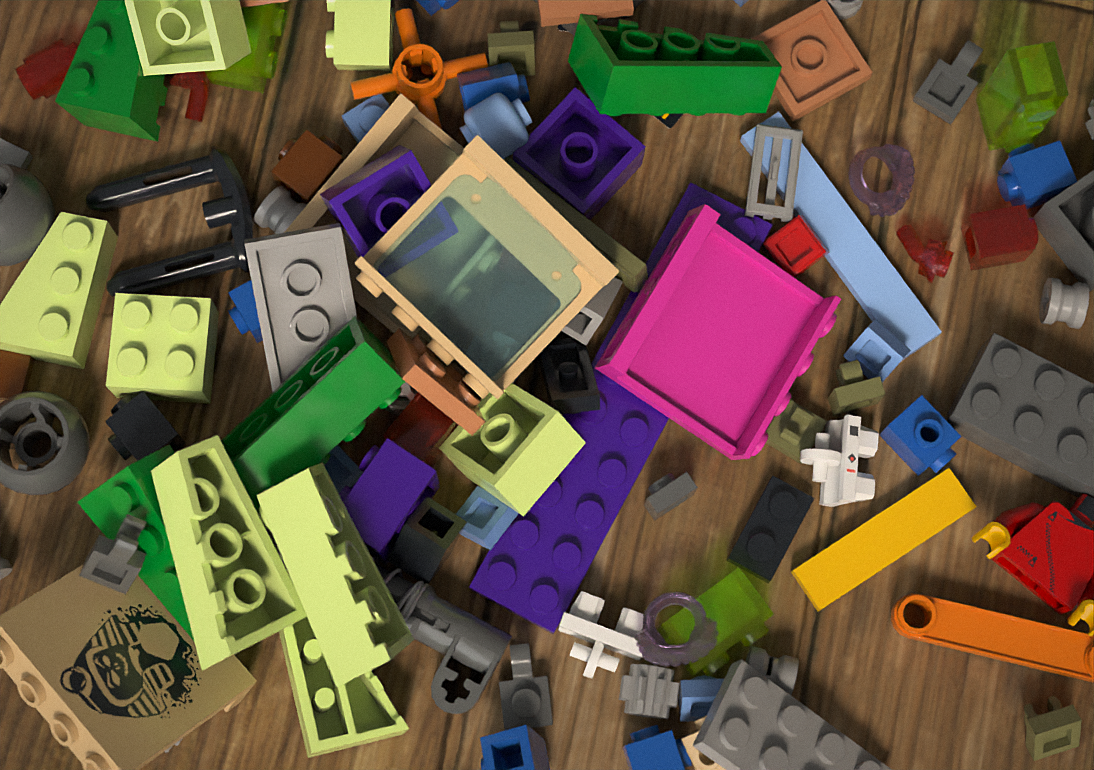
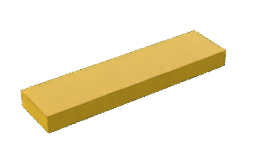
M948 468L795 568L791 573L817 612H819L977 506L952 470Z

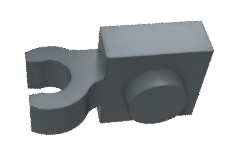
M968 40L951 66L939 59L912 101L951 125L978 84V82L967 75L984 49Z
M127 514L114 540L99 535L84 561L79 576L126 594L140 572L146 556L145 553L136 550L139 543L137 539L146 521Z
M529 643L509 645L513 680L499 682L504 731L523 725H528L530 728L553 725L547 676L533 678Z

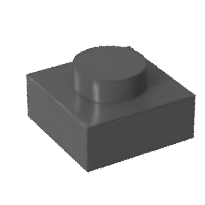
M687 472L676 479L672 473H669L648 488L652 495L647 497L644 506L655 521L692 497L698 487Z

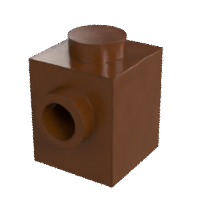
M306 129L299 139L292 138L282 148L278 156L280 161L271 171L276 186L286 187L291 191L294 200L298 203L305 202L308 204L343 163L344 159L341 156L343 150L328 136L322 134L320 138H317Z

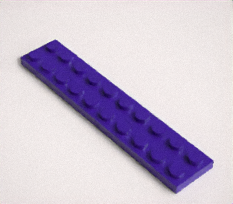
M690 183L646 263L648 278L688 211L704 204L721 214L716 222L718 225L757 252L762 247L773 224L755 215L754 217L744 216V209ZM633 291L630 292L591 363L600 393V410L584 411L577 414H563L564 419L585 441V445L524 517L520 514L516 516L494 547L488 551L469 586V589L553 635L669 420L667 416L595 369L596 364L639 293H634Z

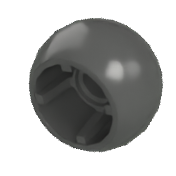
M0 164V266H12L32 257L54 223L55 208L49 191L35 175L26 169L12 164Z
M40 390L18 393L1 402L0 483L17 493L27 495H47L71 484L84 468L90 451V435L86 422L79 410L67 399L57 394ZM54 417L61 420L64 437L52 428ZM32 418H36V422L26 424L19 430L17 435L14 436V434L21 425H23L25 422ZM50 437L52 444L49 452L43 457L34 458L32 456L34 443L40 438ZM10 449H15L20 459L28 465L19 464L18 470H16L12 465Z

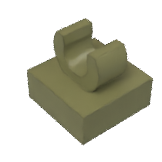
M518 20L500 21L501 33L487 34L489 67L510 62L517 76L522 74L524 76L535 75L533 31L519 32Z
M858 360L840 364V369L835 370L840 387L835 388L827 399L832 415L835 416L876 405L885 396V391L880 376L864 380Z
M790 400L784 411L774 417L767 428L768 439L766 444L802 464L800 461L801 450L812 448L815 443L816 433H821L827 421Z
M1055 696L1048 697L1047 708L1049 712L1042 715H1037L1030 703L1024 706V723L1027 726L1026 747L1033 761L1079 747L1082 720L1073 704L1062 708L1061 702Z

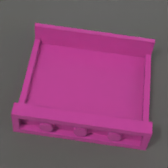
M704 204L688 211L596 364L595 369L729 459H750L751 456L757 455L764 447L768 439L766 429L773 417L780 415L787 407L791 399L789 389L796 377L802 376L810 367L814 359V354L811 351L819 337H824L833 327L837 318L834 311L841 298L836 295L823 298L718 225L716 222L721 214Z

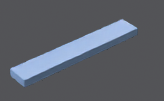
M780 112L760 123L791 128ZM756 127L743 134L740 142L751 157ZM765 136L761 170L768 179L773 137ZM783 139L776 189L783 200L791 140ZM802 143L793 214L795 217L803 215L829 250L825 258L872 322L875 319L879 321L911 350L904 358L906 359L938 337L942 331Z

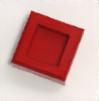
M803 215L795 217L763 242L780 268L794 278H797L829 253V250Z

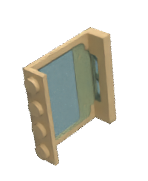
M478 135L464 148L460 157L364 257L360 256L355 262V265L362 271L356 279L376 298L382 292L387 294L397 304L391 312L410 331L413 332L420 326L433 339L427 344V347L447 366L455 359L468 372L462 380L482 399L489 393L496 399H499L504 390L599 290L606 286L620 272Z

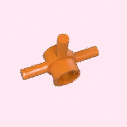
M412 9L399 10L395 12V18L403 51L396 59L392 73L350 82L354 100L396 91L398 95L401 93L409 101L417 105L418 110L442 129L435 100L443 93L447 79L456 78L459 73L488 67L485 53L443 61L435 49L420 43ZM421 66L422 75L426 77L433 76V79L431 81L429 79L417 81V84L411 82L413 73L410 68Z

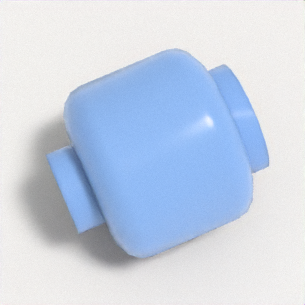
M494 93L465 111V125L460 127V130L468 144L478 135L502 159H505L513 154L517 148L527 143L529 135L525 127L533 122L519 98L510 102L502 93Z

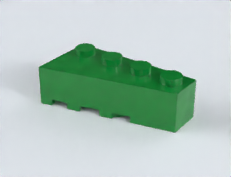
M98 0L55 102L85 126L158 142L161 126L156 123L159 106H165L168 90L163 85L165 74L144 76L124 0Z
M580 13L568 63L599 114L620 116L622 114H649L652 116L691 114L702 116L706 113H730L741 116L746 113H766L782 66L764 41L706 33L704 40H698L680 28L667 26L664 27L663 34L638 30V22L620 19L617 27L598 25L597 16Z
M169 444L127 466L77 503L102 533L111 540L115 539L121 523L127 514L146 521L137 539L139 543L136 550L146 554L138 575L194 641L151 470L175 454Z

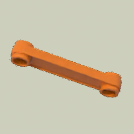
M911 593L903 596L894 604L891 610L893 627L904 637L1094 683V635L1089 636L1086 633L923 594ZM906 604H914L922 610L924 623L921 628H913L905 622L903 610Z

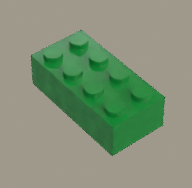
M356 316L221 440L258 514H260L259 506H261L257 498L258 494L307 468L320 463L325 465L330 458L329 452L342 440L349 442L354 439L365 427V419L378 407L384 409L391 405L402 391L400 386L405 381L401 378L391 352Z

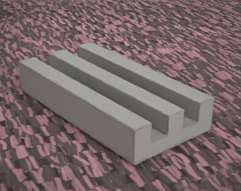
M757 124L744 216L754 217V215H761L763 219L769 220L775 217L781 218L783 222H790L792 220L803 130ZM765 136L773 137L765 204L757 203ZM783 139L791 140L783 207L774 206Z

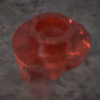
M208 71L175 73L176 76L169 81L170 84L190 90L184 118L203 122L209 95V87L206 81Z
M908 224L899 228L896 236L909 257L919 264L918 274L926 277L928 283L933 284L936 276L945 279L954 256V252L947 250L949 240L936 241L929 239L925 247L912 225Z

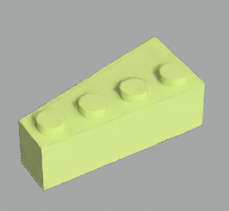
M327 0L328 12H335L334 30H327L326 57L334 58L335 67L338 70L392 71L395 15L394 8L391 7V0Z
M218 435L177 451L151 470L202 670L307 617L295 586Z
M323 463L307 468L257 495L261 505L259 506L260 517L264 525L274 536L336 687L390 661L414 641L404 618Z

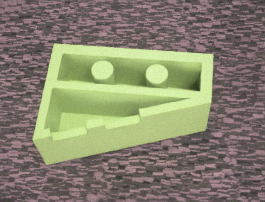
M65 212L59 214L0 304V350L30 355L35 360L80 369L85 368L118 239L108 221Z
M308 617L279 631L308 758L402 735L409 730V727L402 716H399L383 690L384 687L372 670L336 687Z

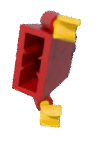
M1081 494L1069 510L1055 500L1046 506L1035 502L1021 505L1001 512L992 522L972 536L974 543L980 538L985 539L991 547V552L986 556L1059 615L1073 610L1077 605L1076 610L1068 618V623L1074 626L1081 618L1090 627L1088 635H1094V530L1092 529L1094 526V498Z

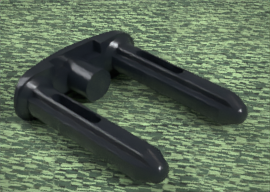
M213 146L209 155L98 185L87 194L86 205L89 209L109 212L219 182L221 183L224 196L202 202L204 216L209 229L227 224L232 225L233 238L231 241L118 272L106 284V289L110 296L115 297V293L146 294L235 268H241L245 273L250 271L244 240L258 237L257 224L254 221V207L247 186L225 150Z

